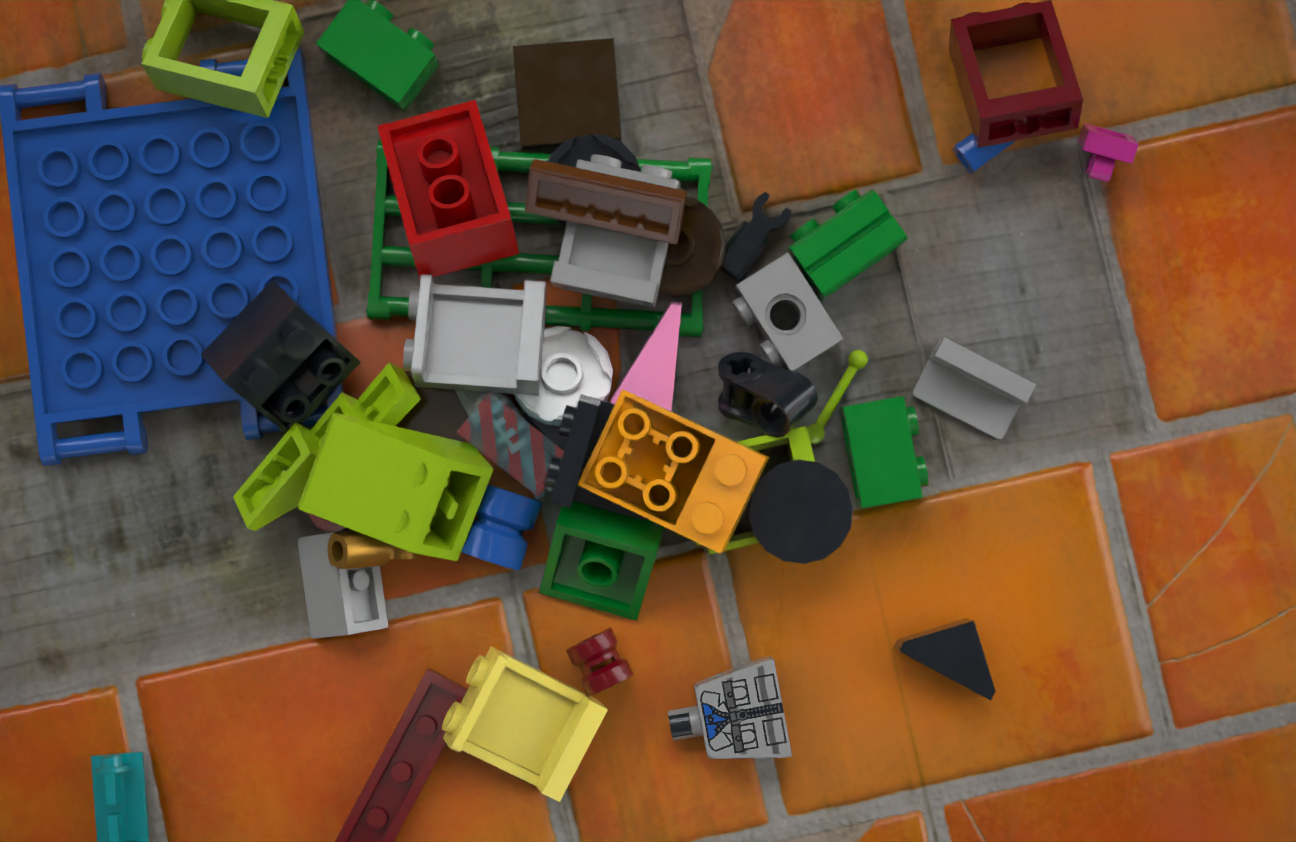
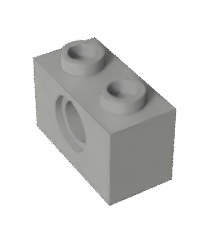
M789 252L738 283L734 289L739 298L732 301V304L747 327L756 324L766 341L759 344L769 363L789 371H796L843 340L842 335ZM778 304L791 306L798 316L796 327L791 330L776 328L770 320L771 309Z

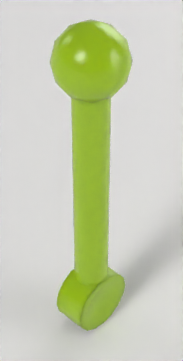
M854 350L849 354V366L815 424L807 427L811 444H818L824 439L826 423L857 370L863 369L867 365L868 357L864 351Z

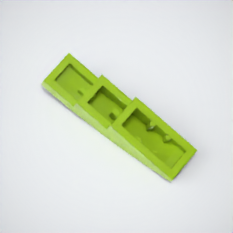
M389 362L358 399L342 392L311 430L298 423H294L233 496L246 527L257 531L298 506L333 412L396 426L421 400L405 371Z

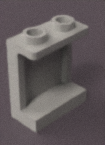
M591 155L590 161L577 160L576 168L681 190L680 181L671 179L672 171L661 167L642 165L641 172L621 168L622 161L603 155ZM567 221L559 260L554 261L550 282L555 288L655 309L669 243Z
M421 274L419 290H411L409 297L408 316L409 321H416L414 339L405 340L403 356L404 370H411L415 387L539 396L547 305L546 282L525 280L524 290L435 284L432 275Z

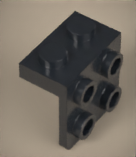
M581 394L577 407L566 405L558 436L568 439L563 457L560 458L552 455L544 486L553 488L550 503L570 508L573 500L640 520H649L577 485L615 403Z

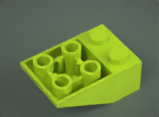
M333 412L298 508L411 553L458 561L494 469L471 443Z

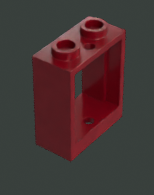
M1051 0L1037 3L1024 2L1010 8L984 13L971 12L963 17L951 19L949 52L977 148L1078 129L1083 96ZM1041 38L1057 87L988 100L974 50Z

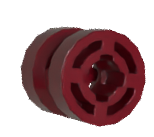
M612 628L606 629L566 649L572 664L579 666L584 675L581 683L588 697L634 675L628 661L620 658L616 650L618 641ZM610 658L611 662L591 670V667Z

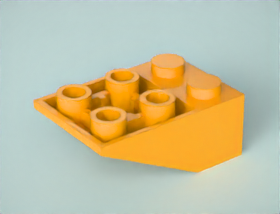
M622 389L577 485L721 554L727 548L769 457Z

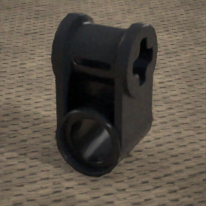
M747 352L728 354L718 363V375L723 381V392L718 397V409L722 415L729 419L741 421L762 430L769 436L779 438L789 433L816 406L818 400L817 391L810 380L799 372L786 370Z

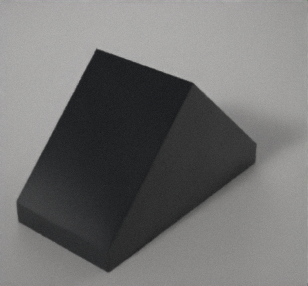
M966 618L898 639L893 647L989 700L992 699L996 692L974 620Z

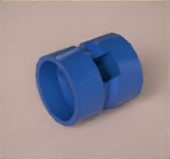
M488 484L476 513L477 519L472 523L461 552L520 571L529 544L522 535L524 531L534 528L542 502Z

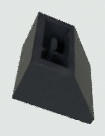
M274 280L200 354L225 384L285 433L294 423L302 425L361 363Z

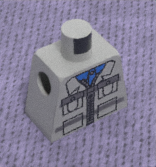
M772 656L756 659L695 682L694 689L697 705L668 711L673 741L703 736L708 758H786L792 756L776 667Z

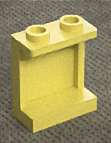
M491 646L485 657L479 655L472 664L466 679V683L470 687L461 704L454 702L449 708L442 724V730L445 731L443 739L450 749L458 753L461 750L535 785L542 794L560 802L608 709L598 699L592 696L588 697L586 693Z

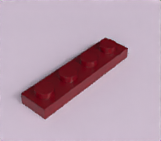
M431 668L426 670L335 842L395 841L446 745L443 739L445 731L442 730L444 718L454 702L461 704L468 688Z

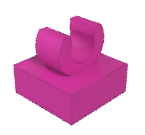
M1087 123L1083 124L1078 139L1082 150L1091 152L1085 171L1089 173L1088 177L1105 182L1110 180L1115 159L1132 164L1139 145L1131 135Z

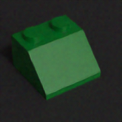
M572 500L570 508L561 507L539 593L637 621L664 526L651 520H640Z

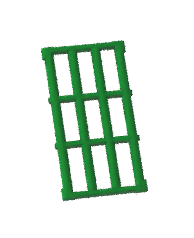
M378 141L376 147L377 177L370 292H368L366 313L368 320L391 321L392 317L409 318V297L382 296L384 266H416L410 247L385 246L387 216H401L396 196L388 195L389 168L382 142ZM490 147L498 176L499 171L529 173L533 159L548 161L550 154L500 151V147ZM688 157V161L637 159L640 171L642 165H651L672 171L671 179L698 182L697 200L707 207L710 173L713 170L711 158ZM507 202L512 222L560 225L554 218L525 213L526 203ZM519 253L462 270L481 271V287L492 288L493 272L552 275L554 261L559 260V255ZM703 289L692 295L691 313L681 312L679 337L702 338V333L705 329L702 324ZM582 293L581 307L546 305L545 325L580 327V331L590 332L591 327L653 331L665 311L592 307V295Z

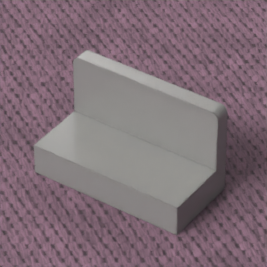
M944 337L936 343L912 390V396L999 440L1006 434L1019 406L1028 402L1036 384Z
M354 530L330 532L298 539L310 635L313 639L389 628L380 566L340 569L330 565L327 547L331 534L355 532Z

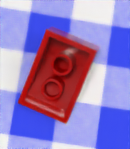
M476 100L377 126L419 279L421 274L432 275L433 278L519 254L511 215Z

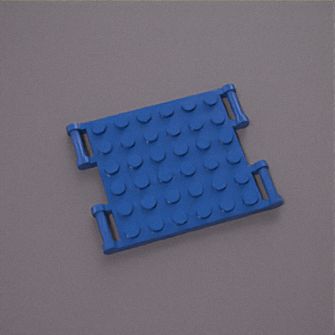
M302 48L297 49L288 70L289 86L281 87L268 118L195 99L107 109V89L102 73L88 74L84 76V80L26 88H18L16 84L0 86V119L38 450L43 466L59 465L62 459L121 451H128L130 455L147 453L148 439L142 413L239 401L243 432L246 440L262 439L263 433L282 431L225 384L200 354L272 280L301 304L338 340L307 90L306 63ZM216 58L200 60V67L241 77L248 59L218 63ZM86 100L87 112L21 120L22 108ZM343 382L327 397L328 405L319 406L303 422L302 426L308 428L313 427L337 397L342 392L344 393ZM117 416L123 417L124 431L62 439L58 437L56 424Z

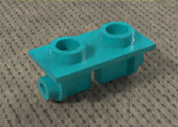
M143 751L91 756L97 842H150Z

